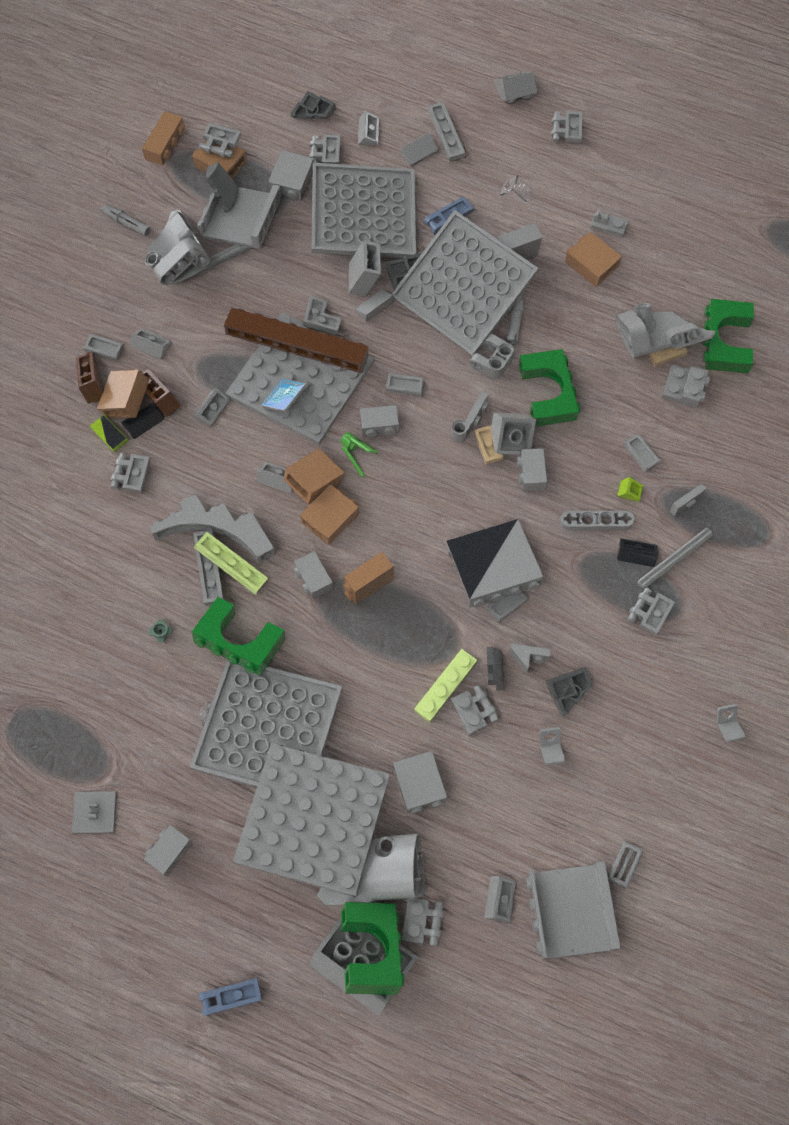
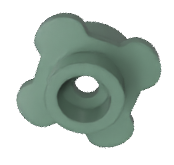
M158 620L149 629V634L156 637L157 641L162 643L167 635L172 634L173 630L163 620Z

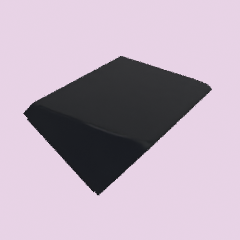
M150 403L138 411L136 418H127L121 424L131 437L136 439L164 419L159 409Z
M620 538L617 555L618 561L650 567L655 566L658 557V545Z

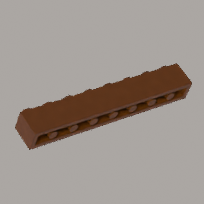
M231 307L224 323L226 335L361 374L369 356L368 346L363 343L348 341L346 338H338L328 333H320L311 328H302L293 323L281 322L276 318H267L261 314H253L240 308Z

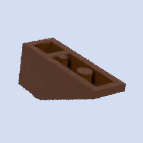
M89 352L76 358L78 388L88 404L100 401L104 390L94 353Z
M149 369L143 372L149 379L145 393L166 417L181 407L172 393Z

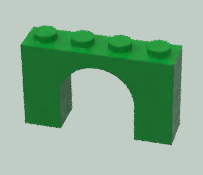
M711 299L709 305H706L704 310V316H707L704 329L715 331L716 334L712 339L703 341V346L706 347V351L703 354V362H706L705 369L748 374L753 366V349L732 347L725 344L718 335V329L724 326L749 328L754 318V303Z
M563 349L520 355L518 365L522 380L538 377L551 378L559 384L562 392L554 399L532 402L530 414L532 418L536 419L535 427L576 421L581 409L579 402H576L575 399L576 388L575 386L572 387V373L568 371L567 355H564Z
M217 597L192 630L193 642L201 648L205 647L211 650L216 656H223L234 665L238 664L244 667L249 673H256L261 676L284 643L285 630L267 622L252 642L244 645L229 643L223 638L222 634L235 616L234 604Z
M345 902L341 910L342 932L369 933L382 943L385 950V959L381 962L374 964H348L344 972L345 994L397 995L401 987L404 986V973H401L403 955L399 952L401 934L397 931L399 913L396 912L395 904Z

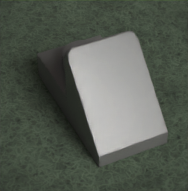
M511 644L509 654L524 673L527 674L529 660H533L537 664L548 662L551 649Z

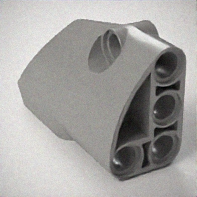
M181 210L171 211L169 220L161 234L147 247L148 254L145 257V263L153 269L162 285L175 284L189 279L202 271L210 263L209 256L195 237V230Z
M648 303L635 306V312L630 310L616 315L619 332L633 359L671 347L677 349L712 339L716 334L715 331L699 328L694 323L686 322L673 311L651 312V306Z
M390 835L372 840L356 897L323 888L320 889L317 896L325 905L345 904V902L370 903L376 902V900L408 899L424 896L425 880L420 835ZM387 840L392 843L390 851L385 846Z

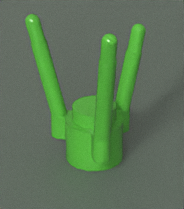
M347 432L340 440V443L344 445L342 450L347 454L360 476L364 477V473L350 453V450L354 451L360 447L368 453L372 451L378 454V451L361 441L351 432Z

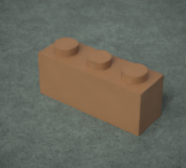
M166 111L163 112L142 148L145 160L163 166L165 161L170 158L172 149L177 146L179 137L185 131V125L181 116Z

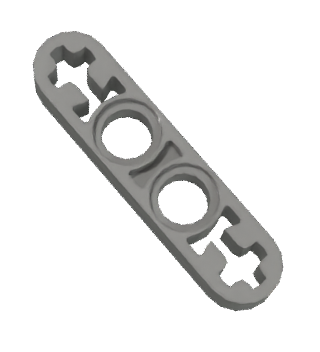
M566 511L560 518V526L565 530H627L631 528L634 522V516L629 511ZM605 516L609 517L611 519V523L604 524L601 521V518ZM567 517L572 521L571 524H568L566 521ZM590 517L593 522L585 524L582 518ZM623 517H626V520H629L627 524L624 523V521L622 520Z

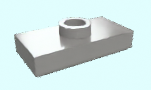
M700 484L675 501L670 509L672 515L675 516L685 508H692L697 503V500L703 497L707 488Z

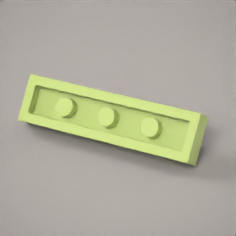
M208 532L204 534L194 547L255 595L268 580L265 575Z
M461 649L414 708V711L430 723L475 666L477 659Z

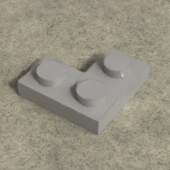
M310 296L302 326L337 336L341 318L324 313L327 300Z

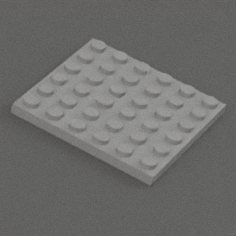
M313 163L311 253L355 255L364 240L380 244V257L404 258V256L416 254L414 169Z
M454 210L391 295L393 299L473 356L538 273L539 268Z
M283 312L278 317V320L281 322L293 323L302 328H309L302 326L303 322ZM259 344L225 395L242 406L320 445L373 365L374 358L368 356L361 374ZM282 379L307 384L286 412L261 406Z
M227 660L189 768L193 771L257 788L271 743L322 756L341 696L342 686L271 667H266L260 676L256 673H249L244 667L238 664L234 665Z
M271 743L233 863L356 897L390 774Z

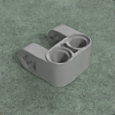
M489 334L484 340L483 345L492 351L493 355L490 359H487L480 354H474L469 364L476 371L492 379H498L511 364L514 348L503 339Z

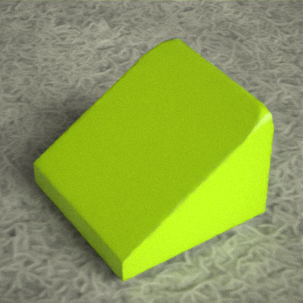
M630 477L623 479L620 482L617 496L639 502L643 484Z

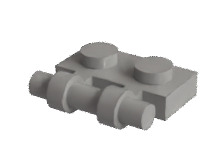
M566 111L565 116H560V112H555L552 118L553 129L551 131L553 142L558 143L560 137H564V142L581 143L582 112Z
M208 123L203 134V140L207 141V143L200 142L199 149L205 150L209 154L216 153L220 157L225 158L227 156L232 158L233 151L228 150V148H236L241 132ZM214 143H216V144L221 145V147H217V146H213V145H214Z
M316 135L312 137L309 157L314 158V163L322 161V163L339 164L340 135H324L323 140H319V137ZM323 148V152H318V150Z
M120 453L119 458L115 462L116 469L111 476L110 481L112 483L110 488L117 490L119 484L123 483L122 488L124 491L142 493L151 461L150 457L131 454L130 460H126L127 455ZM127 468L126 475H122L123 469Z
M645 588L642 593H639L635 606L631 607L627 620L634 623L636 618H640L642 622L639 627L656 636L675 602L660 593H657L654 599L650 597L652 591L649 588ZM644 604L650 606L647 613L642 611Z
M481 685L474 687L477 695L473 697L468 690L450 700L468 735L487 727L484 719L488 717L492 723L499 720L495 706L491 705L487 698L489 695L486 690H483ZM480 701L485 708V711L481 713L476 705Z
M408 898L402 941L423 944L424 936H429V945L438 946V939L441 938L442 933L440 931L441 919L444 918L443 902L436 901L434 910L428 909L429 900ZM427 917H433L431 929L425 928Z

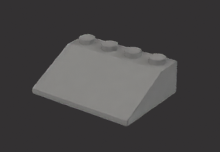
M340 918L314 952L309 966L345 991L344 972L348 964H374L381 962L385 959V950L382 943L369 933L342 932ZM399 945V952L403 955L401 973H404L405 978L418 957L402 945ZM349 994L378 1016H380L393 996Z

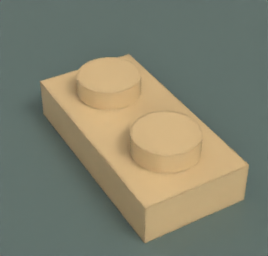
M671 347L648 355L654 366H658L686 356L688 350L686 347L677 349Z
M492 425L474 430V436L485 465L501 461L504 457L503 454L495 453L491 434Z

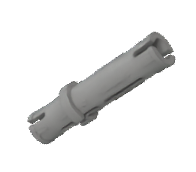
M107 203L102 208V213L113 218L116 223H122L145 237L149 235L151 231L149 226L125 214L123 210H118Z
M521 294L510 308L511 318L506 342L511 345L518 343L521 317L524 314V294Z

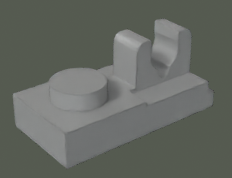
M597 210L593 216L590 228L622 238L628 220L610 216L609 213L603 214Z

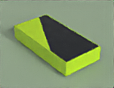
M105 415L90 425L94 433L113 452L128 442V439Z

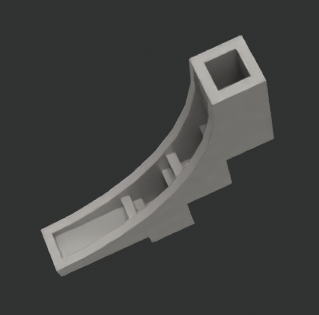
M196 495L186 497L179 503L181 511L173 512L168 518L162 521L159 520L149 527L155 541L180 532L212 529L213 533L228 537L251 553L258 564L275 556L274 547L252 512L242 514L234 521L224 503L215 505L206 512Z

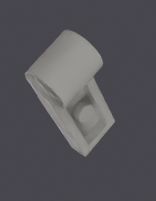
M481 391L466 420L459 419L452 423L451 439L454 442L461 443L465 441L473 427L478 426L481 420V413L486 412L489 406V402H487L488 394Z

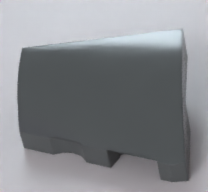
M307 91L302 101L296 104L290 115L293 118L327 119L334 113L336 106L334 102L321 95L318 97Z
M216 162L207 167L206 179L212 187L216 198L221 197L223 200V210L226 213L231 209L235 201L238 186L220 163Z
M421 253L404 256V258L385 263L394 290L420 257Z
M487 647L488 685H496V691L504 690L503 652L498 648Z
M586 667L546 681L554 703L562 717L566 716L574 704H577L583 694L588 692L593 686Z

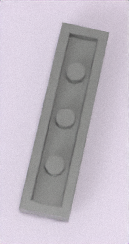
M444 102L429 105L428 113L448 160L453 161L464 158L465 151Z
M212 529L193 533L195 545L206 532L213 536ZM196 550L205 606L212 605L217 597L224 599L219 568Z

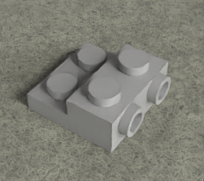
M672 364L661 398L697 408L699 402H703L706 394L703 388L708 386L710 377L707 376L708 371L690 366V369H686Z

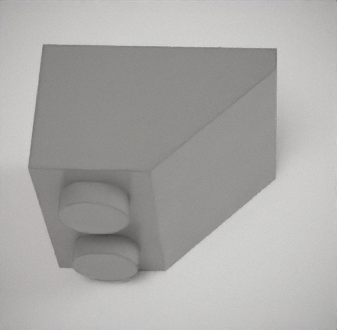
M523 71L493 79L501 100H505L507 103L515 102L519 97L523 99L531 98L532 94L537 93L534 72Z
M494 412L491 434L495 453L520 455L521 449H531L536 419L526 414Z

